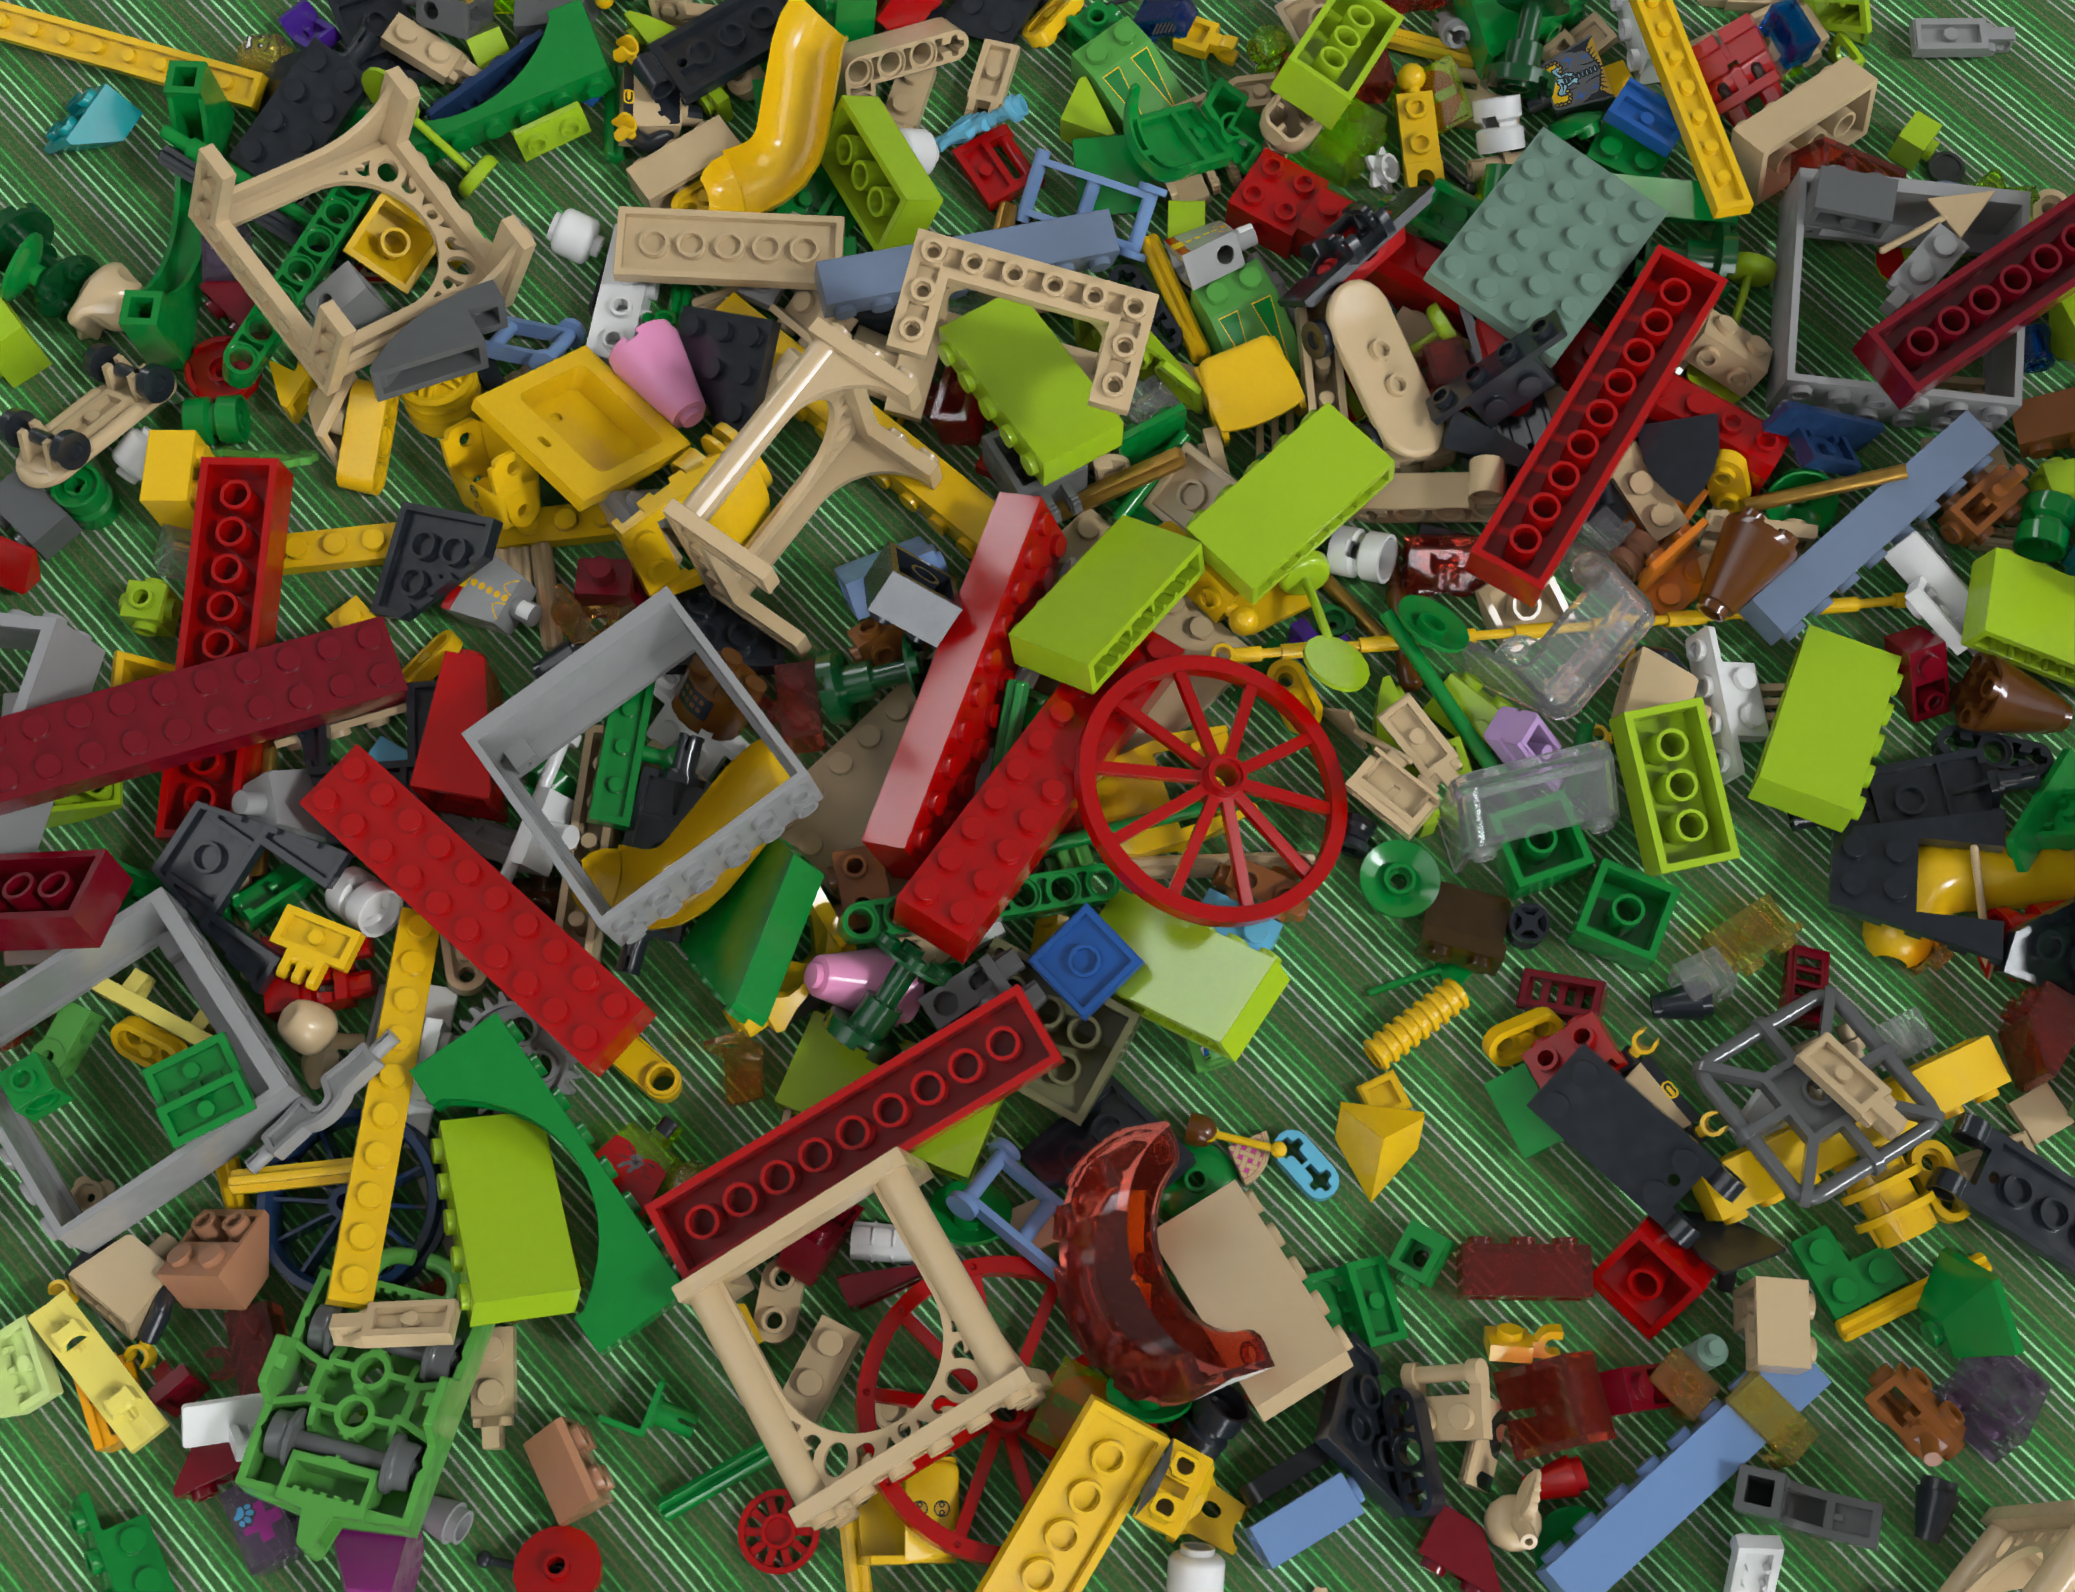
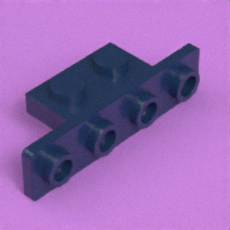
M539 29L532 35L523 37L517 46L506 54L495 57L488 67L475 76L466 78L456 90L446 97L435 100L425 112L428 120L451 117L483 104L502 91L525 68L535 53L544 35L542 29Z
M1787 401L1778 405L1772 411V415L1761 423L1765 432L1788 437L1794 448L1793 456L1802 467L1844 476L1854 475L1863 468L1854 451L1861 450L1885 430L1883 423L1880 421L1794 401Z

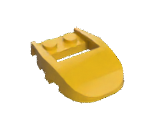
M722 453L702 460L701 466L698 469L686 474L680 470L668 477L669 484L655 495L649 492L636 502L639 508L637 513L624 523H621L618 518L611 522L644 592L649 597H652L666 586L675 595L704 584L695 568L689 571L686 568L680 570L658 521L666 518L662 510L672 498L681 504L684 502ZM755 465L750 468L708 521L743 547L770 514L769 494L762 476Z
M1227 725L1209 727L1219 754L1222 755L1229 736ZM1194 730L1172 733L1205 757ZM1154 739L1117 756L1113 762L1157 766L1154 755L1169 749ZM1102 776L1096 784L1099 802L1107 823L1152 812L1170 801L1163 781ZM1216 777L1217 781L1221 785L1225 786L1224 782L1220 778ZM1240 810L1236 811L1238 821L1246 818ZM1221 811L1215 812L1203 842L1225 833ZM1179 822L1147 829L1120 846L1129 857L1157 856L1176 851L1180 854L1184 852L1195 824L1181 828Z

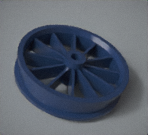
M347 1109L331 1126L322 1131L312 1133L284 1160L274 1157L267 1166L303 1162L301 1159L306 1152L321 1139L329 1159L343 1158L333 1133L352 1126H358V1133L362 1109ZM407 1122L405 1123L401 1148L407 1143L417 1156L420 1165L396 1176L394 1189L425 1175L427 1205L391 1203L390 1209L426 1211L421 1231L415 1242L390 1224H387L386 1233L404 1246L417 1249V1257L413 1266L396 1264L389 1271L385 1268L378 1276L380 1281L404 1286L414 1279L426 1267L429 1255L431 1253L436 1254L445 1236L443 1212L445 1209H448L446 1199L440 1200L438 1197L437 1174H440L441 1170L440 1164H433L430 1140L420 1130ZM348 1183L340 1184L338 1187L336 1185L323 1186L331 1192L329 1199L284 1197L286 1190L258 1193L256 1210H266L269 1214V1259L288 1281L307 1292H311L318 1278L314 1273L337 1241ZM283 1203L328 1205L330 1211L285 1233ZM334 1221L305 1264L302 1265L293 1253L289 1243Z

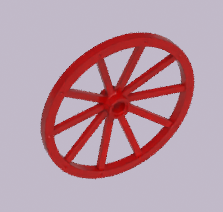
M1177 655L1161 658L1146 663L1119 679L1100 699L1084 724L1078 740L1074 765L1075 794L1084 827L1095 849L1114 875L1128 889L1160 911L1181 920L1210 927L1235 928L1264 923L1280 917L1298 906L1314 893L1334 867L1343 845L1347 826L1348 802L1342 768L1328 736L1315 717L1290 691L1262 672L1247 665L1215 656ZM1188 676L1209 677L1244 688L1222 755L1219 754ZM1173 677L1205 757L1125 698L1147 684ZM1257 695L1278 710L1300 735L1249 760L1241 762L1236 757L1255 696ZM1115 709L1196 770L1096 760L1099 739L1112 711ZM1308 746L1322 779L1325 801L1247 779V775ZM1095 775L1194 784V788L1112 833L1099 802ZM1216 777L1220 778L1224 782L1225 786L1221 785L1217 781ZM1245 794L1326 816L1324 837L1311 867ZM1201 801L1204 804L1169 887L1166 888L1146 874L1120 845L1193 803ZM1235 806L1301 878V881L1295 887L1279 897L1258 904L1253 902ZM1219 807L1239 906L1236 907L1206 904L1180 895L1215 812Z
M986 1256L961 1261L987 1308L982 1278H1020L1047 1286L1018 1356L1029 1367L1058 1293L1062 1288L1025 1257ZM924 1279L904 1293L890 1308L867 1346L856 1384L855 1424L857 1433L878 1430L875 1403L915 1408L925 1396L924 1394L876 1388L879 1369L886 1348L900 1325L941 1362L943 1344L912 1314L913 1310L933 1296ZM1089 1350L1050 1374L1048 1377L1054 1386L1044 1393H1048L1064 1380L1073 1377L1096 1362ZM1125 1361L1127 1366L1131 1364H1137L1136 1362ZM959 1368L950 1372L970 1393L976 1390L978 1380L969 1370ZM939 1397L934 1402L933 1407L936 1412H942L940 1410L941 1407H956L959 1404L950 1401L948 1398ZM1033 1408L1027 1412H1024L1023 1409L1018 1411L1010 1409L1013 1415L1011 1422L1001 1421L993 1411L990 1413L993 1421L972 1434H969L967 1429L961 1431L951 1438L954 1445L945 1452L933 1458H930L928 1453L913 1461L916 1469L895 1482H891L888 1477L876 1484L875 1487L893 1513L913 1533L928 1544L961 1560L990 1566L1001 1546L966 1538L1001 1439L1004 1442L1023 1507L1027 1504L1034 1489L1017 1435L1052 1461L1059 1448L1027 1424V1422L1046 1423L1045 1408ZM1060 1409L1076 1419L1081 1410ZM1147 1423L1158 1429V1423ZM986 1433L987 1438L954 1530L951 1531L923 1512L911 1500L900 1484L981 1434ZM866 1443L860 1447L863 1458L867 1453H871L873 1457L875 1449L872 1444Z

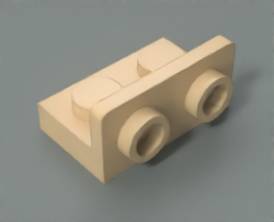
M798 289L785 309L774 303L768 308L779 318L777 322L782 323V330L792 336H795L796 333L800 336L798 343L805 349L811 343L808 328L817 317L828 324L837 322L848 330L849 333L859 321L855 317L846 320H836L835 317L824 319L817 290Z

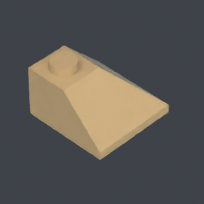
M355 372L343 377L339 391L326 397L318 386V388L312 391L308 401V412L315 435L336 468L338 466L349 395L353 383L358 379Z

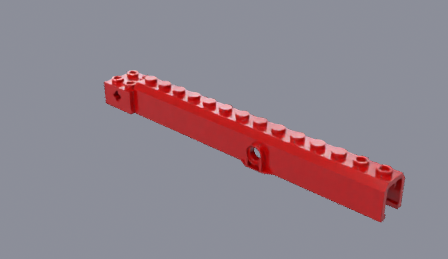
M1265 147L1229 199L1225 223L1232 229L1251 223L1256 232L1259 245L1287 260L1292 253L1304 259L1300 253V247L1305 242L1315 240L1342 216V210L1348 204L1354 203V201L1328 188V180ZM1352 226L1343 236L1346 238L1351 233L1355 235L1358 231ZM1405 229V243L1364 280L1378 287L1393 304L1394 308L1399 311L1402 306H1405L1412 311L1417 310L1427 316V308L1437 301L1454 328L1464 338L1469 340L1459 305L1423 280L1429 268L1442 254L1444 249ZM1590 321L1585 323L1553 366L1555 376H1560L1562 382L1560 386L1567 392L1603 336L1601 329ZM1674 373L1644 424L1717 413L1719 449L1736 451L1746 459L1752 487L1751 497L1757 496L1790 442L1788 437L1765 432L1761 426V423L1765 420Z

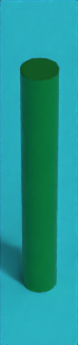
M1179 430L1162 452L1174 447L1182 448L1185 442L1191 440V437L1185 431ZM1159 479L1131 491L1112 514L1111 520L1115 523L1122 515L1130 517Z

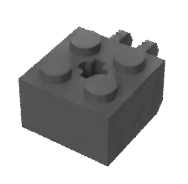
M999 429L982 436L983 464L1001 492L1042 496L1057 523L1062 519L1061 512L1055 503L1063 500L1073 515L1083 511L1082 503L1076 493L1087 489V464L1043 487L1034 475L1029 476L1021 464L1019 454L1013 447L1008 448L1004 444Z

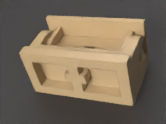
M1376 746L1374 756L1370 755L1352 777L1345 783L1346 791L1405 839L1410 841L1440 805V797L1436 794L1439 788L1424 775L1420 774L1416 778L1404 769L1407 763L1391 749L1384 753Z

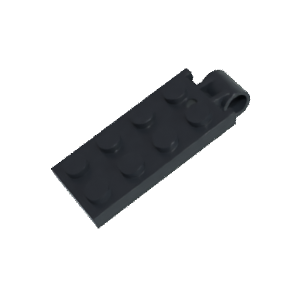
M726 0L647 45L646 52L639 55L633 61L631 71L652 99H663L677 88L681 93V102L686 107L769 59L772 37L780 13L788 0Z

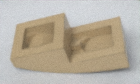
M1594 11L1569 33L1564 29L1552 41L1547 43L1543 48L1541 61L1545 63L1592 35L1600 56L1618 42V36L1599 14Z

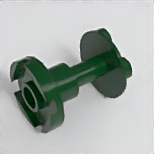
M1497 0L1506 9L1520 13L1515 39L1507 41L1503 62L1491 63L1483 67L1480 80L1481 87L1487 90L1488 83L1497 86L1495 94L1501 96L1520 94L1523 100H1537L1538 92H1546L1545 99L1552 97L1556 76L1540 68L1544 48L1542 44L1537 42L1542 17L1567 14L1570 11L1571 3L1568 0Z
M24 203L27 206L26 208L18 210L13 206L4 208L0 211V271L6 272L16 250L31 233L37 232L43 237L41 265L47 267V271L42 275L35 289V306L47 317H59L64 322L68 321L67 316L77 300L82 286L100 268L99 264L87 255H72L57 261V251L51 245L54 237V223L39 206L33 203Z
M1718 222L1710 240L1686 238L1683 246L1660 244L1724 278L1729 274L1735 275L1739 234L1732 231L1736 228V223ZM1651 237L1633 259L1631 265L1624 271V287H1633L1658 246V243H1651ZM1732 285L1725 286L1719 299H1725L1728 296Z
M903 632V660L875 666L871 659L848 664L844 654L838 648L818 652L815 659L816 678L824 677L825 690L819 691V695L830 722L834 726L839 725V727L855 724L859 714L858 703L880 698L881 689L909 683L917 700L933 658L927 659L924 651L926 648L925 643L918 644L908 638Z
M881 930L875 939V943L896 962L876 992L867 990L853 1012L839 1006H832L823 1020V1026L834 1038L852 1051L857 1047L869 1053L866 1059L877 1065L884 1064L902 1052L899 1045L889 1036V1033L903 1013L897 1005L916 976L941 987H945L952 976V972L938 962L932 960L929 963L923 959L925 950L906 938L901 942L898 938L884 930Z

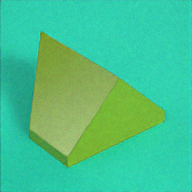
M1804 0V4L1809 5L1826 31L1834 34L1843 31L1850 40L1868 46L1872 33L1869 0Z

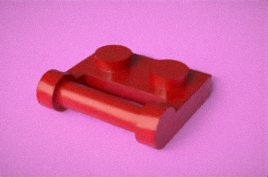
M1007 124L999 125L952 150L953 160L989 212L997 209L1002 201L1010 202L1022 196L1031 169V164L1013 140L1014 134ZM994 147L1002 148L1021 177L1013 178L993 149ZM1043 177V180H1042L1040 189L1044 186V184H1045V182H1046V180H1045L1044 177Z

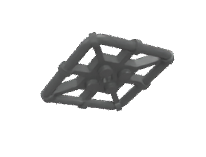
M1825 985L1823 989L1808 992L1766 1018L1763 1016L1755 1018L1750 1022L1749 1028L1709 1050L1699 1061L1694 1062L1692 1065V1077L1696 1079L1701 1091L1737 1134L1735 1136L1737 1143L1742 1148L1747 1147L1783 1193L1791 1200L1796 1201L1797 1207L1809 1209L1810 1205L1826 1202L1870 1174L1873 1176L1879 1175L1886 1170V1164L1926 1141L1939 1128L1944 1126L1945 1113L1940 1110L1932 1095L1896 1055L1898 1053L1897 1048L1891 1042L1886 1043L1855 1006L1841 993L1836 992V987ZM1820 1006L1821 1012L1817 1038L1825 1032L1832 1034L1834 1010H1836L1871 1051L1859 1060L1870 1070L1876 1066L1883 1065L1916 1103L1895 1100L1897 1104L1894 1108L1907 1120L1917 1122L1918 1125L1876 1149L1856 1126L1855 1123L1857 1121L1827 1093L1824 1096V1101L1815 1100L1809 1095L1810 1090L1808 1086L1812 1085L1815 1089L1821 1088L1793 1063L1796 1055L1800 1052L1795 1053L1777 1030ZM1758 1041L1766 1043L1781 1061V1063L1764 1073L1721 1064ZM1715 1080L1760 1089L1774 1106L1775 1110L1750 1124ZM1784 1121L1788 1123L1805 1144L1800 1184L1760 1137ZM1840 1132L1860 1156V1160L1814 1187L1818 1147L1821 1143Z

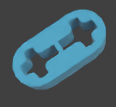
M1292 1129L1280 1133L1274 1142L1286 1140L1289 1144H1293L1297 1141L1301 1145L1298 1154L1305 1163L1301 1165L1294 1156H1289L1286 1159L1285 1157L1276 1158L1272 1155L1276 1164L1308 1199L1316 1202L1330 1199L1339 1186V1175L1334 1166L1302 1132ZM1310 1167L1318 1176L1326 1173L1329 1177L1326 1183L1329 1190L1325 1192L1320 1187L1314 1191L1310 1187L1313 1178L1306 1168Z

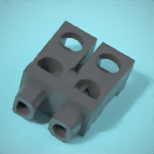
M1013 948L1003 951L993 958L987 953L978 962L950 978L945 987H936L919 998L918 1001L939 1031L1012 988L1008 980L1026 967ZM1035 979L1023 987L1036 1011L1048 1000Z

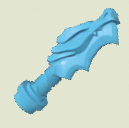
M1011 94L1004 98L1003 106L999 109L996 108L990 113L984 110L981 113H969L960 117L944 134L934 137L939 153L949 146L969 142L976 134L989 131L990 128L1007 119L1014 123L1022 121L1024 116L1029 114L1028 105L1021 94Z

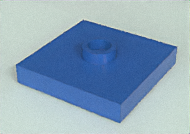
M1087 902L1026 960L1084 1021L1089 1019L1145 964Z

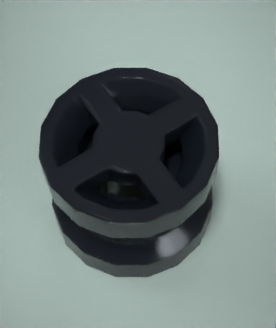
M1348 812L1346 833L1340 854L1358 859L1365 858L1370 850L1368 840L1375 835L1377 825L1365 816Z
M1523 903L1517 906L1509 916L1505 938L1509 944L1520 950H1531L1537 947L1549 932V915L1545 909L1537 904Z

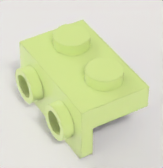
M31 1314L23 1315L0 1330V1419L30 1414L64 1393L51 1350L27 1319Z

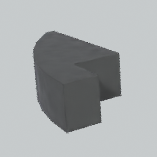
M493 279L460 291L425 310L404 326L387 343L369 369L375 398L378 402L489 368L486 343L483 335L508 327L505 300Z

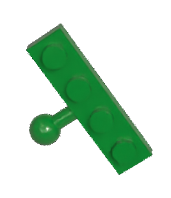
M656 681L605 717L587 813V823L626 831L630 826L641 761L661 765L663 770L672 766L677 745L669 746L665 750L644 745Z

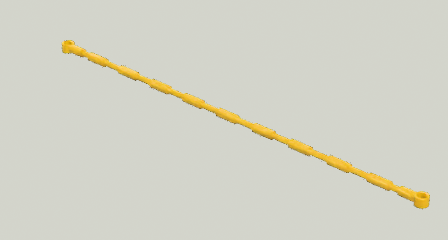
M1906 592L1893 593L1888 597L1859 599L1857 596L1831 598L1834 602L1819 615L1858 612L1862 608L1892 606L1894 609L1907 608L1905 604L1907 599L1904 597ZM1697 609L1666 612L1665 615L1630 618L1629 615L1590 618L1588 622L1563 624L1540 622L1512 625V628L1476 631V628H1468L1467 631L1469 633L1468 644H1476L1478 640L1502 638L1525 640L1554 637V634L1589 631L1590 634L1630 631L1634 627L1666 625L1667 628L1705 625L1708 621L1714 620L1706 617ZM1737 611L1733 616H1727L1725 619H1742V621H1746L1738 613L1739 611ZM1391 635L1359 637L1357 641H1347L1360 653L1394 651L1400 648ZM1307 642L1280 644V647L1263 649L1261 646L1232 648L1229 644L1219 643L1213 647L1210 656H1215L1218 652H1224L1228 655L1229 660L1238 663L1262 662L1263 658L1280 657L1281 660L1303 658V649Z

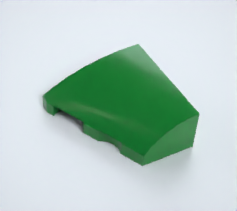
M1219 77L1206 92L1200 108L1214 131L1217 132L1218 136L1234 155L1232 160L1238 170L1246 176L1263 148L1262 144L1265 139L1259 127L1261 116L1246 106L1249 100L1248 96Z

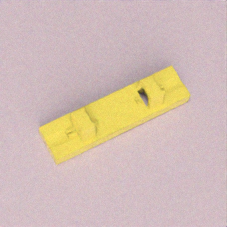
M137 968L132 971L122 985L107 978L91 988L97 995L174 1034L191 1046L214 1036L216 1033L202 1009L189 1022L150 1002L147 997L156 980Z
M65 1290L27 1317L31 1325L132 1454H135L171 1426ZM77 1336L86 1337L67 1351V1344Z

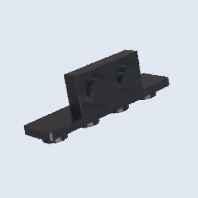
M1553 310L1546 316L1536 319L1526 330L1513 339L1503 342L1496 351L1480 362L1469 366L1463 374L1446 386L1436 389L1426 399L1431 421L1438 426L1469 405L1491 428L1556 384L1553 374L1541 362L1538 356L1567 336L1568 333L1561 315L1556 310Z

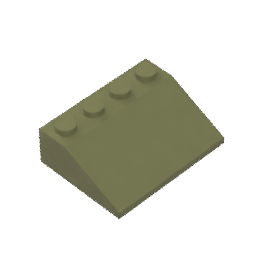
M995 936L985 955L988 953L993 958L1010 948L1014 949L1026 968L1010 978L1008 983L1011 987L1019 984L1023 988L1035 979L1048 998L1037 1010V1013L1066 1061L1017 1091L1081 1126L1125 1055L1143 1022V1018L1137 1012L1109 998L1089 1019L1084 1021L1026 961L1031 956L1030 954Z

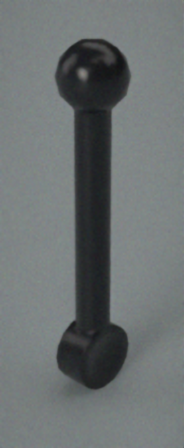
M1443 161L1444 172L1461 185L1464 191L1474 196L1478 191L1476 183L1466 181Z
M487 1550L477 1554L476 1563L480 1568H488L490 1566L511 1570L514 1568L513 1560L494 1557ZM555 1565L550 1568V1572L553 1574L560 1573L564 1567Z

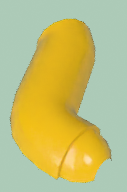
M788 0L780 13L772 37L758 122L754 135L745 143L722 150L723 155L712 160L702 173L700 181L708 195V210L768 213L787 203L808 184L821 162L829 137L843 51L849 38L847 35L846 37L832 27L805 0Z
M759 739L750 744L726 766L660 846L654 849H639L619 844L618 849L603 848L591 852L581 860L582 868L598 890L602 885L601 894L610 907L613 908L791 777L763 740ZM764 842L750 852L751 856L745 863L734 869L730 867L716 877L717 881L711 888L700 894H692L682 902L683 905L677 913L666 919H658L648 927V930L682 925L706 912L732 888L767 844ZM571 892L574 902L583 912L589 914L575 893Z
M2012 830L2005 832V848L2002 853L1979 851L1986 911L2000 906L2010 909H2023L2030 904L2070 899L2075 896V849L2069 851L2060 849L2041 850L2028 872H2018L2013 859L2007 854L2006 838ZM1919 845L1916 912L1953 915L1959 912L1977 911L1970 850ZM1863 921L1862 936L1869 952L1874 957L1883 955L1897 958L1907 965L1906 968L1917 966L1928 957L1933 946H1939L1938 942L1923 937L1920 940L1904 935L1903 930L1881 924L1880 927Z

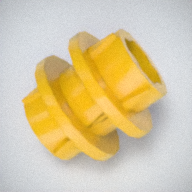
M1902 1155L1886 1164V1170L1879 1175L1873 1176L1870 1174L1847 1188L1848 1194L1840 1198L1843 1207L1856 1202L1859 1203L1867 1219L1854 1225L1858 1234L1869 1231L1878 1249L1883 1247L1885 1250L1906 1242L1934 1228V1224L1938 1223L1929 1206V1203L1936 1200L1937 1197L1933 1190L1917 1194L1909 1178L1920 1173L1922 1170L1918 1163L1907 1166Z

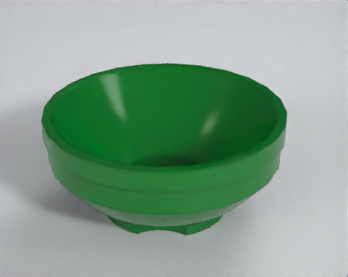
M1794 468L1776 477L1770 484L1767 493L1830 479L1815 469ZM1838 494L1808 500L1804 504H1789L1766 509V515L1768 519L1779 521L1791 518L1802 519L1807 524L1818 525L1819 533L1833 521L1839 505Z

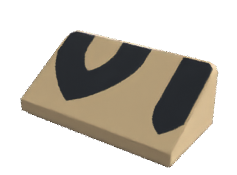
M1490 1398L1493 1440L1467 1441L1457 1480L1458 1485L1482 1493H1489L1491 1490L1509 1414L1508 1408L1493 1398Z

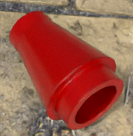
M1564 1454L1539 1468L1542 1475L1540 1500L1581 1497L1580 1492L1590 1490L1579 1455L1568 1457L1567 1454ZM1527 1475L1521 1476L1522 1482Z

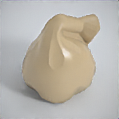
M1276 93L1263 108L1260 117L1259 127L1265 139L1262 144V152L1266 147L1287 159V153L1295 154L1305 150L1317 137L1323 125Z
M112 262L96 270L86 280L77 300L69 311L67 320L69 324L75 327L80 340L88 338L98 340L104 328L114 332H124L118 324L124 291L141 290L144 287L122 263Z

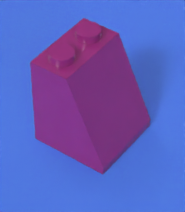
M422 1529L417 1539L341 1530L333 1543L343 1592H415L425 1555Z

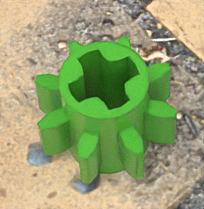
M1084 845L1049 854L1050 858L1044 859L1042 863L1045 871L1049 872L1091 865L1094 860L1089 846Z

